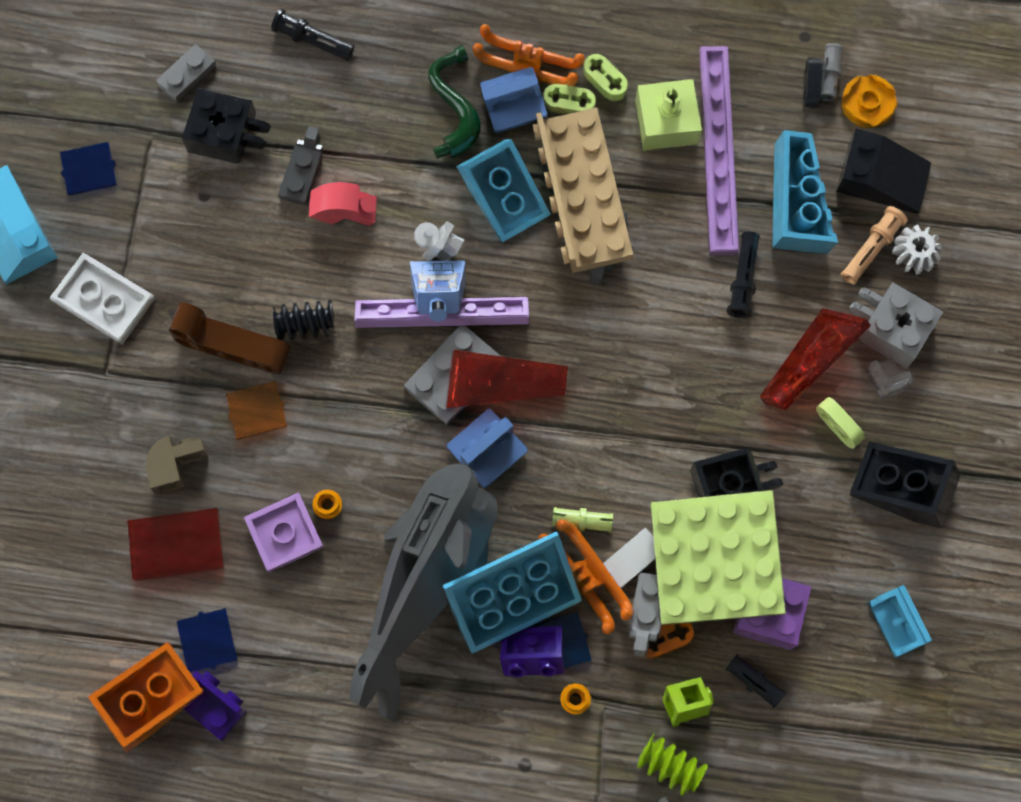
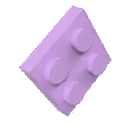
M296 493L244 517L268 573L324 548L300 493Z

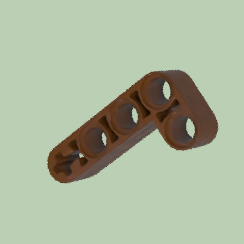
M185 302L178 304L168 329L174 341L180 345L277 375L281 374L291 347L282 340L208 318L202 309Z

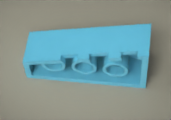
M784 130L774 144L773 249L828 254L838 243L837 235L833 233L831 225L833 220L831 211L827 208L824 194L826 190L824 182H821L818 171L820 165L812 133Z

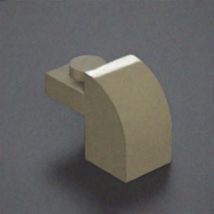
M166 436L152 446L146 459V472L150 488L156 495L185 487L180 465L209 457L206 445L202 439L186 438L181 440L179 445L175 446L171 437Z

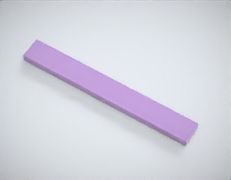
M728 46L700 47L709 255H738L739 243Z

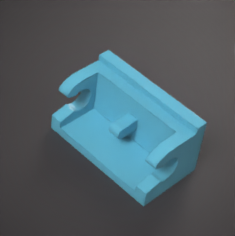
M905 585L899 586L868 602L895 658L932 641Z

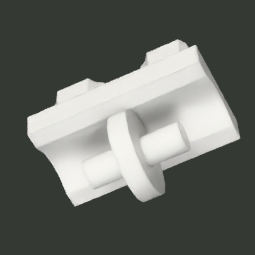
M447 221L437 229L434 224L426 222L420 224L415 229L414 239L416 243L423 248H429L422 258L430 261L437 257L442 261H450L452 256L457 255L464 240L451 233L454 227L453 224Z

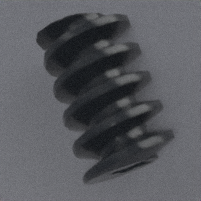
M328 300L326 308H323L321 302L317 301L313 310L308 302H305L302 311H300L297 303H293L292 311L290 312L285 304H282L279 313L276 312L273 306V322L277 339L283 341L287 332L290 340H294L297 331L302 339H306L309 330L312 336L317 338L320 329H322L325 337H329L332 328L335 330L332 300Z

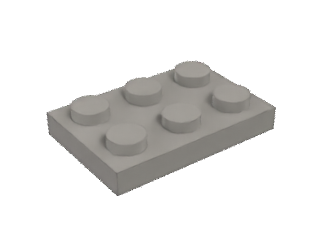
M459 326L404 384V389L444 424L448 425L505 364V359L466 326Z

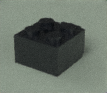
M198 88L182 140L188 153L231 163H240L246 146L263 149L266 145V141L263 138L251 135L250 131L266 134L270 132L271 126L266 121L254 119L256 111L252 100Z
M743 448L695 461L690 469L698 498L769 491L784 485L780 478L761 482L759 474L772 472L778 466L776 461L756 465L750 448ZM725 482H727L729 486H734V490L729 491L725 489Z

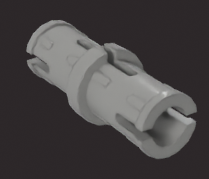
M829 43L825 46L820 97L822 101L831 102L837 98L838 80L842 76L840 63L843 46L837 43Z

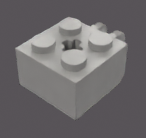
M892 282L883 297L868 288H861L858 292L859 297L876 309L873 311L859 302H852L850 305V311L867 322L858 338L862 343L907 369L917 357L943 311Z

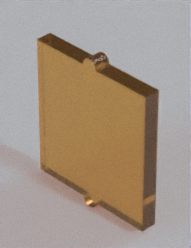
M276 381L226 394L230 410L228 418L233 422L237 440L287 427L283 411L285 403L280 399Z

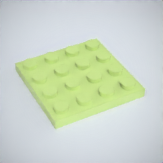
M773 490L651 502L662 625L786 614Z

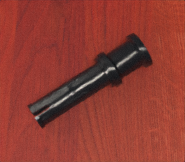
M282 8L277 11L272 21V32L277 33L279 31L292 37V40L295 42L305 41L346 61L350 60L354 52L355 45L310 26L309 22L304 18L298 19L286 14V10ZM288 23L293 27L291 28L289 26H286L285 24ZM319 37V38H321V39H323V40H326V41H328V42H330V43H332V44H335L336 47H333V46L328 45V44H326V43H324V42H322V41H320V40H317V38Z
M752 231L743 232L741 235L742 240L736 280L730 285L732 297L726 312L735 318H749L753 313L750 306L752 295L756 292L753 276L760 235Z

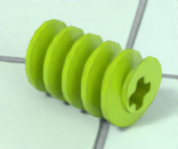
M653 733L638 758L637 768L640 769L645 764H648L647 775L651 776L658 770L660 771L658 779L660 783L669 777L670 789L680 784L681 796H684L688 791L693 793L702 780L708 765L703 764L696 769V757L685 762L686 751L682 750L675 756L676 745L671 744L664 749L665 738L660 737L657 741L653 742Z

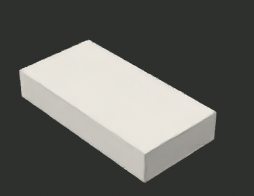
M645 527L603 563L621 589L656 559L654 536Z

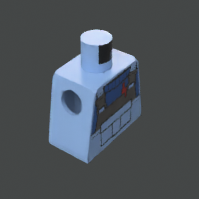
M465 260L410 262L411 285L418 313L429 314L431 320L440 322L446 319L447 314L459 312L466 286Z

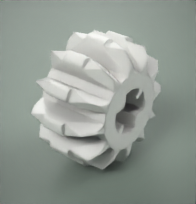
M918 224L912 230L909 228L903 229L901 235L895 238L894 244L896 246L892 250L893 255L899 256L896 260V265L904 263L906 265L905 272L914 268L916 275L920 274L923 269L927 272L932 270L934 264L940 261L941 255L939 253L943 249V245L936 243L939 239V234L931 236L929 234L930 227L921 231Z

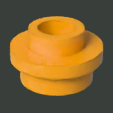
M328 489L318 492L312 502L315 514L326 520L338 516L343 505L340 495ZM325 501H332L333 507L331 509L325 510L322 508Z
M573 683L563 689L560 703L567 713L579 715L589 708L591 695L585 686ZM578 694L581 697V703L573 705L570 702V696Z

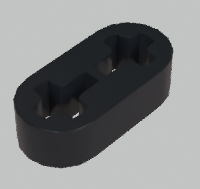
M808 57L806 60L803 107L818 108L822 84V58Z

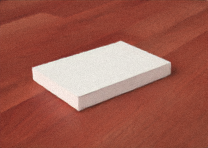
M83 252L50 296V300L118 343L123 344L151 306L155 297Z

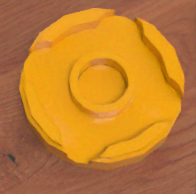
M870 74L863 77L858 76L846 85L841 96V108L845 116L853 124L862 128H876L884 125L892 118L897 107L896 92L894 87L882 77Z

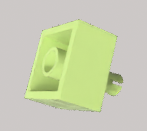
M693 79L637 86L635 104L643 151L698 145L702 127Z

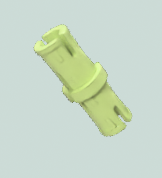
M557 507L553 509V527L556 526L558 520L565 519L573 523L580 532H584L585 529L607 531L609 533L612 531L613 513L588 512L587 508H580V511Z

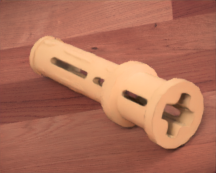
M888 206L884 210L885 215L879 223L871 227V236L845 270L841 272V277L845 281L855 285L883 246L893 242L894 234L900 226H905L908 222L906 215L902 211L892 206Z

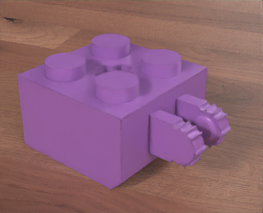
M782 578L786 614L736 619L733 633L792 650L798 645L811 586Z

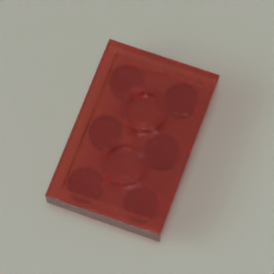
M217 508L127 521L132 579L134 581L225 569L220 517Z

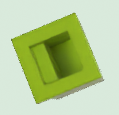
M701 677L666 686L662 699L673 727L679 726L681 722L708 715L714 702L710 688L704 686Z

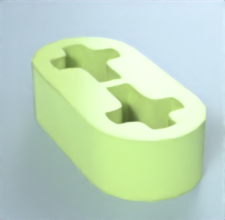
M592 54L586 58L583 68L585 78L608 100L619 101L623 99L628 85L625 76L602 55ZM591 65H593L594 67H597V66L600 65V66H601L600 72H599L598 70H594V71L592 72V71H591ZM610 83L614 86L619 84V91L616 88L610 90Z
M552 84L545 89L543 101L548 111L566 115L595 108L596 97L593 92L585 88ZM554 94L559 95L557 103L552 102ZM581 99H586L585 107H580L579 102Z
M828 397L816 406V411L820 418L846 446L853 449L865 439L862 429L835 400Z

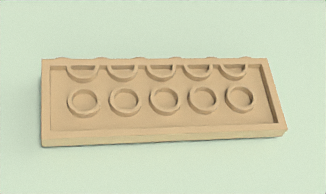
M592 108L544 120L541 112L536 113L538 123L532 125L536 141L542 140L543 147L538 148L541 165L547 164L549 172H544L547 189L553 188L554 196L549 197L552 213L559 214L560 221L555 222L558 239L564 238L566 246L561 247L564 264L570 263L572 273L633 260L634 255L598 109Z

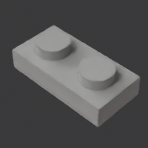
M195 44L165 71L156 82L162 90L178 102L217 65L215 60Z

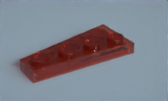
M822 308L760 395L763 403L786 411L871 327L868 320Z
M453 350L445 409L564 396L568 366Z

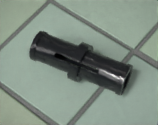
M738 654L725 669L747 685L746 689L749 692L753 690L771 704L773 708L778 705L786 694L785 691H782L764 676L766 673L762 670L758 672L739 657Z

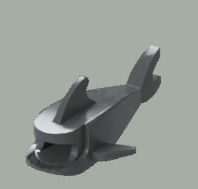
M465 464L448 465L433 473L421 487L411 508L384 535L385 541L396 542L386 568L368 647L360 657L353 672L350 700L367 708L378 692L379 715L395 722L401 696L400 677L395 660L449 603L443 585L487 565L488 540L497 517L498 505L492 494L482 488H477L478 480L475 472Z

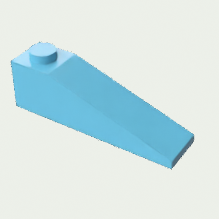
M5 165L0 168V275L7 285L58 257L9 167Z

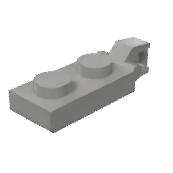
M639 572L633 603L634 614L629 624V638H635L634 656L647 657L649 641L657 642L662 625L657 575Z

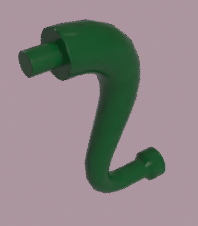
M463 45L455 48L454 52L437 59L428 70V79L431 86L455 110L460 122L459 127L453 133L443 137L444 144L433 148L437 159L448 154L451 159H454L468 151L476 143L481 131V121L476 109L465 97L447 85L439 75L442 69L450 65L469 61Z

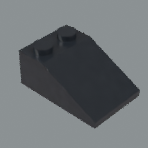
M856 128L848 144L836 192L918 214L931 162L883 135Z
M869 442L850 495L913 522L942 528L960 479V473L954 460Z

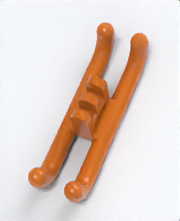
M483 24L480 27L481 37L487 43L514 52V60L510 61L487 53L482 44L476 43L473 45L472 50L474 56L482 63L511 73L533 67L537 80L550 85H576L578 75L575 72H571L567 77L540 70L542 63L546 62L567 69H578L585 62V56L582 53L576 54L574 58H568L545 51L542 47L536 48L529 43L526 45L519 40L513 41L497 36L491 32L487 24Z
M560 519L556 523V528L569 536L585 558L574 563L565 551L577 588L603 624L602 632L609 635L615 630V622L595 590L604 584L620 607V617L625 621L633 617V606L577 527L568 520ZM541 534L538 537V540L548 536L549 534Z

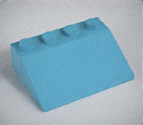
M557 531L443 585L455 621L472 654L582 601Z

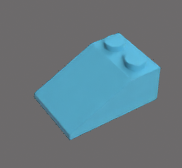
M505 139L456 166L470 193L501 242L508 240L551 215L512 139Z

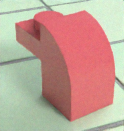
M334 182L323 184L310 192L309 217L332 225L343 219H348L370 226L375 223L377 197L359 191L360 185L352 183Z

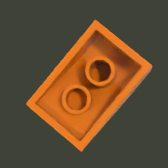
M166 642L88 696V698L125 753H128L152 736L200 696L203 690L171 645Z

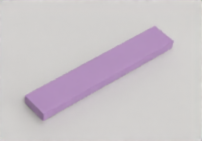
M528 297L462 298L460 311L447 314L446 319L440 322L431 320L429 314L418 313L415 299L358 300L355 302V328L529 324Z

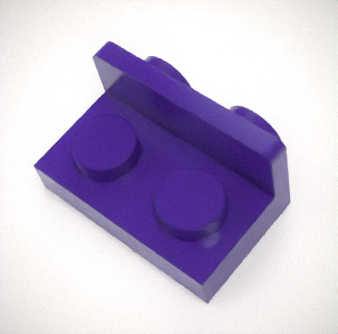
M562 626L527 627L502 639L500 662L504 676L520 678L526 675L553 676L555 674H564V633Z
M195 670L192 676L203 690V693L186 706L184 710L219 740L223 741L245 715L246 711L240 707L244 701L231 690L227 694L223 693L217 688L221 682L208 671L202 675Z

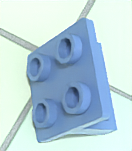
M533 67L487 80L480 84L495 133L537 121L536 113L541 112L543 119L548 117Z
M487 409L447 443V449L461 464L472 468L478 483L483 488L491 485L528 451L527 447L513 433V424L506 417L501 420L491 409Z

